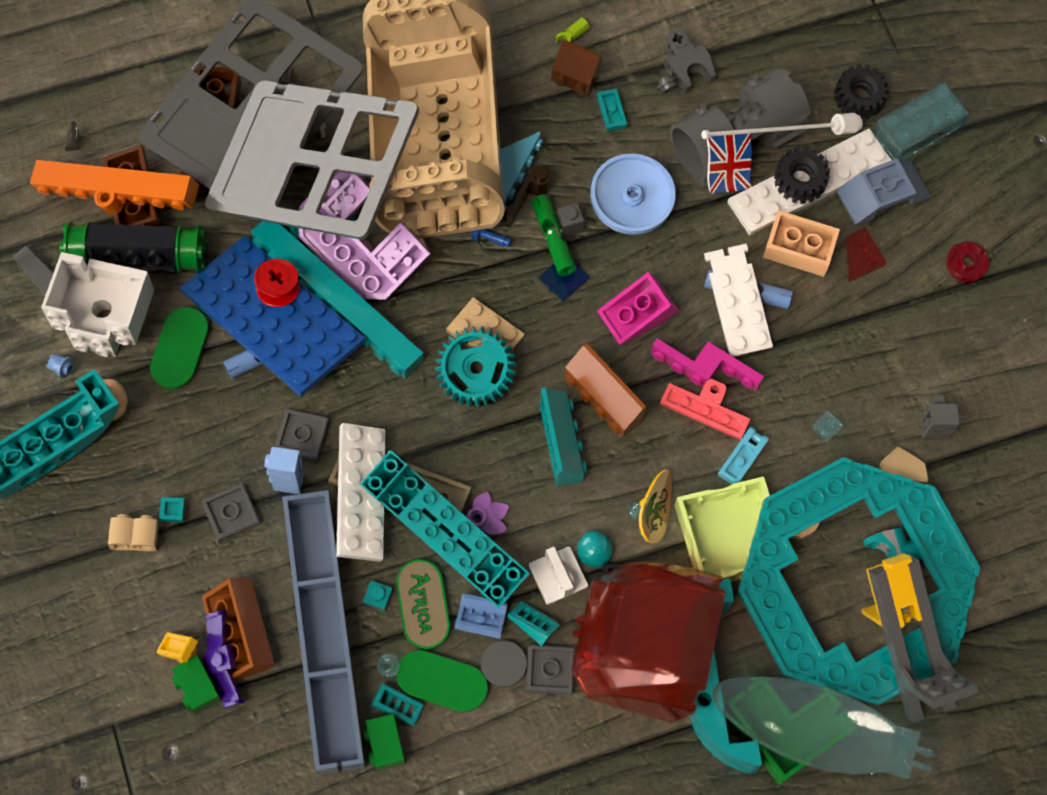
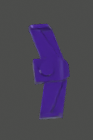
M221 610L205 615L207 620V651L203 655L205 670L208 674L212 675L224 703L222 704L223 707L228 708L242 704L245 700L241 698L230 672L231 669L236 668L232 645H225V615H227V611Z

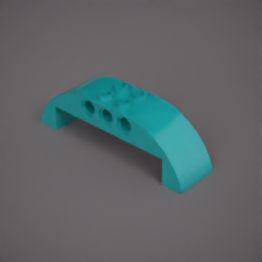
M95 369L75 381L80 389L78 393L0 441V499L20 491L76 456L95 441L113 421L120 405Z
M724 579L704 593L696 603L685 625L680 645L678 676L679 680H683L684 689L681 690L682 701L687 703L690 721L702 744L714 757L738 771L751 774L755 773L762 765L758 741L729 744L708 615L728 613L734 602L730 579ZM695 678L700 679L702 683L697 682ZM698 701L704 702L706 706L700 705Z

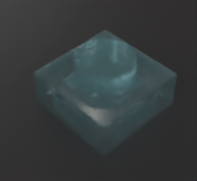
M827 410L811 428L828 443L844 425Z

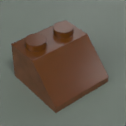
M563 39L552 68L551 80L559 86H566L578 94L589 96L599 77L601 55Z

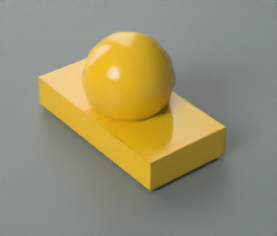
M167 632L157 650V654L162 657L175 659L180 663L188 662L190 658L197 655L196 644L198 641L192 637Z

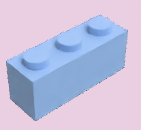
M271 447L270 454H266L264 467L267 468V475H269V482L272 483L273 490L301 494L305 473L300 452L298 450Z

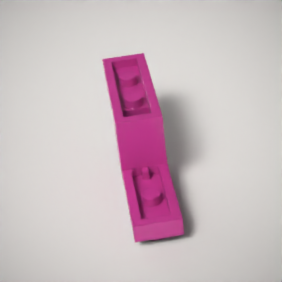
M658 338L653 343L650 352L657 361L667 363L676 373L686 375L692 383L698 386L702 385L704 387L705 383L713 378L719 368L722 369L725 375L738 379L744 387L754 389L755 391H757L764 378L763 375L710 342H707L695 361Z

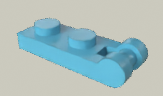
M751 426L718 472V476L730 484L739 483L770 438L766 435L758 434L756 429ZM753 440L758 444L754 446L749 441Z

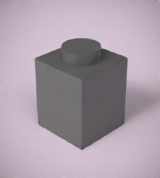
M578 203L557 208L556 216L563 233L562 238L583 233L584 219Z

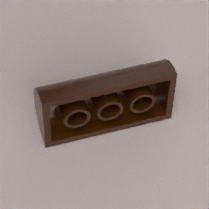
M141 144L102 158L104 167L149 172L145 148ZM126 201L123 209L118 214L113 215L115 225L160 226L157 207L152 204L140 206Z

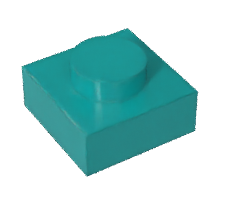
M161 497L160 522H183L185 499Z
M370 581L363 604L385 611L393 588Z

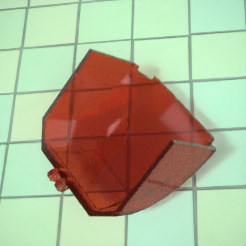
M632 562L620 565L592 581L584 617L578 616L575 621L576 624L581 626V630H574L572 634L573 637L578 639L571 671L587 698L669 723H674L693 714L697 708V705L694 704L695 698L699 690L704 691L707 686L725 596V590L720 588L719 585L723 580L722 576L671 564Z

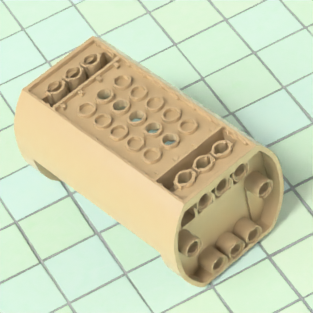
M370 0L363 12V39L367 56L368 96L414 102L419 107L418 117L375 222L388 233H391L400 223H404L420 239L495 227L502 219L505 208L492 18L486 3L483 0ZM448 98L445 104H438L440 99ZM388 105L386 111H394L395 106ZM369 115L371 160L381 161L399 119ZM443 116H449V119H448L447 122H445V123H440V122H439V120H440L441 117H443ZM443 135H450L447 141H440ZM445 153H451V156H450L449 159H447V160H442V159H441V157H442L443 154H445ZM371 177V182H370V186H369V191H370L371 186H372L373 181H374V178H373V177Z

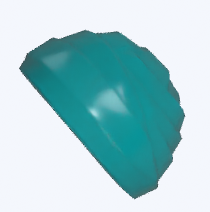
M592 530L585 533L579 540L577 554L585 565L592 568L602 567L612 557L613 544L607 535L597 530Z

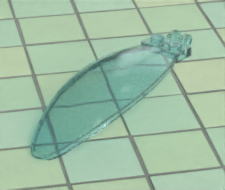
M736 677L722 681L712 691V697L716 706L730 722L761 745L797 763L838 773L874 774L885 772V774L909 780L912 767L926 772H931L932 770L929 764L914 761L915 753L929 758L935 757L936 754L933 750L917 746L921 732L896 726L867 705L835 690L793 679Z

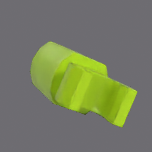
M581 17L565 30L566 32L558 33L555 42L558 43L563 39L569 42L575 41L589 30V23Z

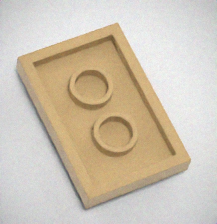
M474 297L446 328V332L454 338H457L456 331L461 335L464 334L463 328H466L471 333L472 326H475L477 332L480 331L482 326L485 328L486 334L489 329H492L493 337L500 333L501 338L499 341L504 338L507 340V344L504 347L511 345L512 350L508 354L512 353L525 337L523 332ZM471 341L464 345L468 348H473L483 344L482 341ZM498 363L496 368L498 369L502 364Z

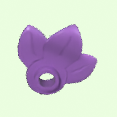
M486 492L474 499L473 508L468 511L466 517L486 534L499 535L506 531V527L501 520L506 516L509 506L500 502H491L490 495ZM476 516L481 518V521L478 523L473 521V518Z

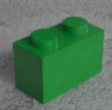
M197 655L190 658L188 662H183L172 668L174 676L171 679L177 690L180 688L183 690L185 696L181 699L187 710L192 708L194 713L197 714L221 701Z
M391 714L367 720V728L362 730L365 742L371 743L372 751L368 752L371 766L376 765L377 771L405 765L394 715Z

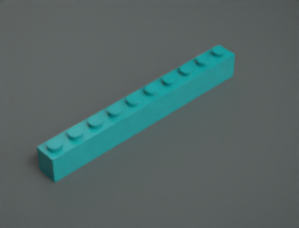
M262 221L251 231L252 243L259 249H263L271 259H283L293 264L298 271V281L300 284H303L364 336L365 343L363 345L365 347L370 346L374 350L375 356L381 361L385 360L396 375H402L406 379L424 362L421 350L282 225Z

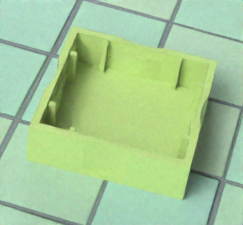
M764 477L734 483L723 489L705 490L677 497L674 506L700 590L713 587L724 579H730L731 582L741 580L763 499L770 496Z

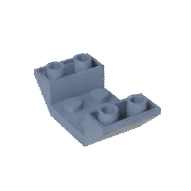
M898 158L858 173L836 191L855 226L873 220L877 211L909 200L912 205L930 198V194L912 162Z

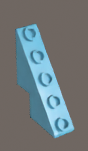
M540 132L501 149L505 211L508 202H512L516 196L517 185H522L525 179V170L527 167L531 168L535 159L534 153L542 148L544 140L540 139Z

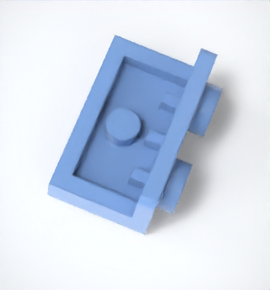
M462 594L455 629L500 639L507 603L504 602L498 609L487 598Z

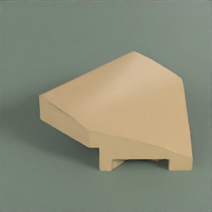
M900 447L895 448L880 462L879 466L884 472L907 477L921 484L928 483L925 463Z

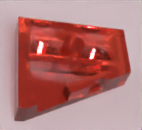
M865 228L846 237L845 245L849 282L885 266V259Z

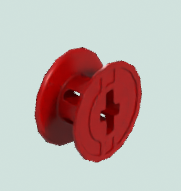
M270 259L263 262L254 274L257 295L264 304L271 307H284L291 304L298 297L300 292L298 271L289 261Z

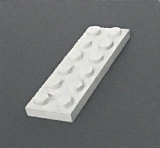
M347 423L340 425L336 557L378 562L383 560L384 505L359 484L385 456V429Z

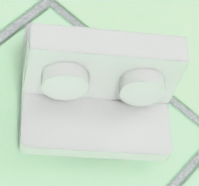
M555 547L549 548L545 551V557L529 563L531 573L547 605L588 587L570 547L557 552Z

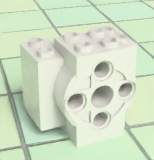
M61 252L41 308L51 327L61 331L65 329L76 350L81 352L89 350L103 357H108V355L116 357L120 344L136 345L154 293V288L147 271L89 259L88 265H86L83 257ZM102 310H111L107 317H97L98 313Z

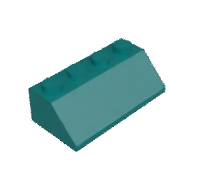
M541 388L539 406L556 487L583 482L584 474H587L585 461H581L580 453H582L581 441L576 440L575 433H578L576 419L572 420L571 412H574L572 399H568L567 393L564 391Z

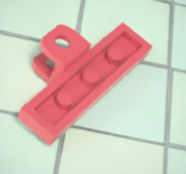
M709 379L705 383L700 396L669 383L660 401V405L738 440L742 439L750 421V418L720 406L726 392V386L713 379Z

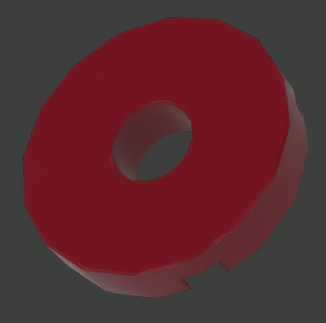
M966 241L955 244L950 249L946 258V266L954 278L969 283L982 279L988 271L990 261L984 248L977 243ZM963 258L971 259L973 265L968 266L964 264Z

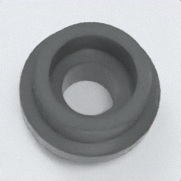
M670 75L665 76L659 80L658 90H661L663 94L671 91L677 86L675 82L677 79L670 77Z

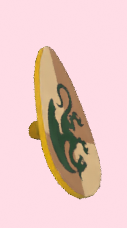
M669 469L662 470L655 477L645 498L639 502L641 506L639 527L642 536L649 543L660 542L666 532L672 498V477Z

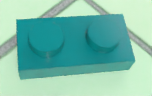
M617 89L597 92L596 98L606 132L627 128L626 118Z

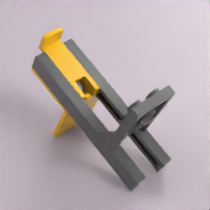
M903 553L883 560V564L866 569L875 605L863 608L861 611L863 615L883 627L907 719L915 723L924 720L919 699L933 709L943 707V710L946 712L956 708L955 701L977 694L978 690L975 683L954 670L943 654L919 559ZM912 618L919 621L932 672L931 677L923 680H918L912 674L901 628L905 626L904 622H910Z

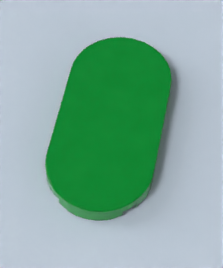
M190 307L179 308L173 311L165 320L150 364L153 379L164 389H180L185 384H189L194 378L209 332L205 316L197 309Z
M427 651L408 653L400 660L396 670L397 682L405 694L456 712L467 713L475 710L484 703L487 696V681L480 670Z

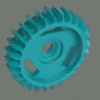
M472 326L471 333L466 328H463V335L456 331L457 338L455 340L449 336L448 338L451 343L449 345L442 343L446 349L445 351L438 350L442 359L438 358L436 362L441 366L435 367V370L442 374L436 376L439 381L444 380L440 383V387L442 389L448 387L444 393L446 395L453 393L451 396L453 401L459 397L460 405H463L466 400L468 407H471L472 403L475 402L477 408H480L481 401L486 406H489V399L496 403L495 396L497 394L503 398L504 395L501 391L503 389L508 392L510 391L506 384L514 383L510 375H516V371L511 368L517 367V363L510 360L516 356L514 353L508 354L512 347L511 345L504 347L507 344V340L504 338L499 341L501 338L500 333L493 337L492 329H489L486 334L485 328L482 326L479 332H477L475 326ZM482 341V346L461 350V346L468 342ZM476 362L483 365L482 371L478 374L471 372V366ZM497 364H504L499 381L496 384L491 383ZM454 372L468 386L464 392L450 379Z

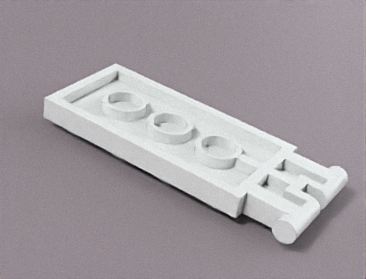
M747 244L728 247L729 256H724L723 249L704 253L705 261H710L713 272L709 273V278L729 355L737 357L772 348L773 345L752 263L747 264L745 252H748Z

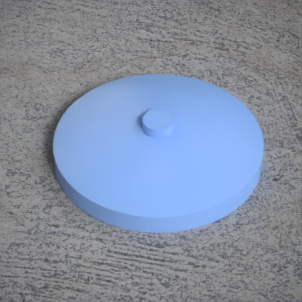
M622 154L609 159L597 170L591 184L590 200L595 214L606 226L620 233L638 235L655 230L667 220L675 202V186L668 171L656 160L640 154Z

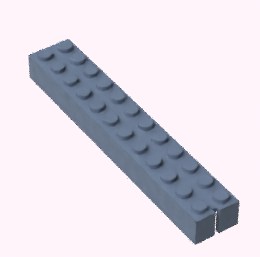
M327 490L285 496L282 498L315 771L317 775H325L339 772L338 767H342L343 771L365 768L338 557H336L337 549L329 492Z

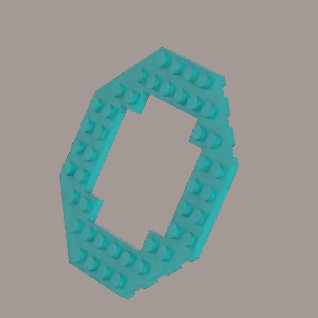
M843 457L763 499L738 588V594L783 676L824 689L830 688L833 692L879 705L900 693L888 646L880 648L857 662L854 661L845 642L826 652L823 651L779 571L799 560L788 539L864 499L874 519L894 509L939 590L928 595L941 650L950 664L958 660V650L961 639L964 636L967 624L966 618L972 604L975 592L974 586L979 575L980 566L934 486L921 484L913 481V479L882 471V469L856 463L851 459ZM919 627L904 635L903 639L912 674L918 680H923L930 677L932 672Z

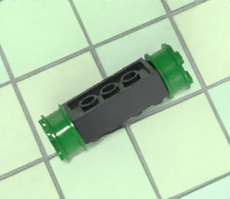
M71 221L63 225L64 241L60 242V253L64 252L84 258L86 265H88L89 259L158 274H179L183 270H196V273H200L206 267L203 257L208 252V242L205 241V228L197 226V229H187L183 225H179L177 229V227L105 225L92 224L91 222H87L86 225H74Z

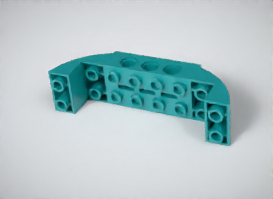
M392 450L383 457L359 484L476 587L498 609L530 574Z

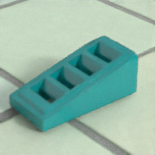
M524 602L518 604L507 615L541 646L560 627L556 621ZM521 611L525 613L522 617L518 615Z
M383 683L378 687L370 703V707L386 715L393 714L395 719L411 726L415 725L424 704ZM385 693L388 696L384 704H382L380 701ZM394 697L397 700L391 709L389 705ZM403 701L405 702V705L402 709V712L399 713L397 712V710L401 702ZM410 705L414 706L410 717H407L406 714Z

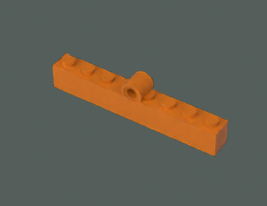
M36 160L30 184L37 189V192L43 195L55 193L62 197L73 195L80 199L94 198L95 203L109 215L118 214L123 209L126 201L140 206L152 204L158 208L171 206L177 210H184V208L193 209L199 184L191 176L43 160Z

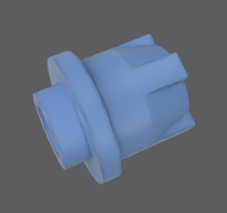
M58 354L50 355L46 365L48 369L57 373L61 378H65L73 372L74 364L71 357H63Z

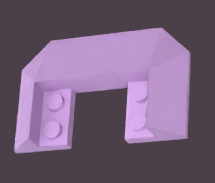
M337 172L324 199L319 215L348 220L366 201L369 193V185L364 181L366 177ZM307 199L299 206V211L304 208ZM400 223L376 248L366 239L360 240L299 228V238L329 269L363 299H388L431 254L425 241L417 238L404 223Z

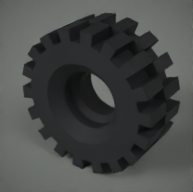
M861 64L857 65L856 69L851 66L848 68V71L844 70L838 79L834 91V101H837L836 106L838 108L842 107V113H855L861 118L865 116V119H870L871 115L873 117L882 110L889 92V87H887L888 81L887 79L883 80L884 74L880 73L878 75V69L875 67L873 70H870L869 65L862 68ZM863 89L869 96L867 98H860L854 94L853 90Z
M797 147L793 152L790 149L786 152V155H782L774 174L775 187L779 186L777 190L779 194L785 193L783 198L787 200L791 197V202L796 203L797 200H800V204H805L807 199L811 203L815 198L818 199L821 196L830 178V168H827V160L823 162L824 156L822 154L817 156V151L814 149L812 152H808L807 147H804L803 151H800L799 147ZM797 171L805 172L809 175L810 179L807 182L798 181L795 179L794 173Z

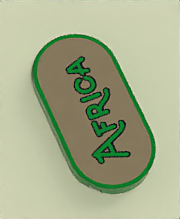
M422 559L412 560L400 569L396 579L404 634L408 642L416 648L426 651L434 650L443 644L450 632L442 576L439 569L433 563Z

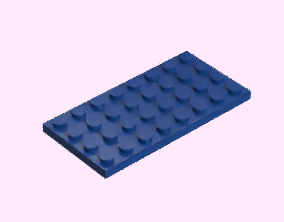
M244 236L207 265L204 271H200V273H197L180 287L181 292L297 395L302 397L365 343V337L303 284H300L298 297L291 304L284 307H271L260 301L254 282V274L263 262L271 258L252 243L249 238Z

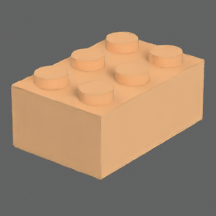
M778 210L763 258L824 277L829 267L840 229Z

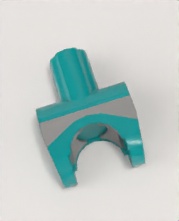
M903 528L886 530L863 540L865 548L882 550L888 558L904 553L917 559H922L912 540L907 541Z

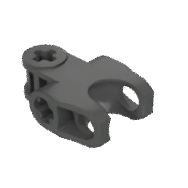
M682 30L670 32L666 44V53L669 57L664 59V66L668 75L677 79L675 82L680 90L684 93L690 91L692 85L688 74L692 72L701 74L708 83L713 82L716 73L705 46L700 44L694 47L687 34Z

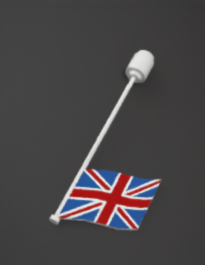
M855 113L835 114L831 123L718 132L703 130L701 135L703 139H707L709 153L707 173L709 191L712 194L742 191L751 188L752 149L750 133L831 127L836 135L854 134L861 130L862 118Z

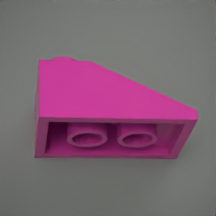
M647 272L597 312L619 345H623L663 324L675 315L679 309L657 277Z

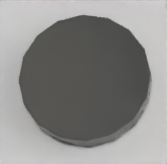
M497 641L489 645L483 652L480 661L481 672L485 676L486 681L499 688L512 687L519 683L527 668L526 656L523 650L515 643L509 641Z

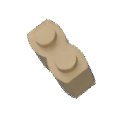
M119 514L117 517L111 518L109 548L122 551H156L159 523L154 517L149 515H142L140 518L133 519L129 515Z

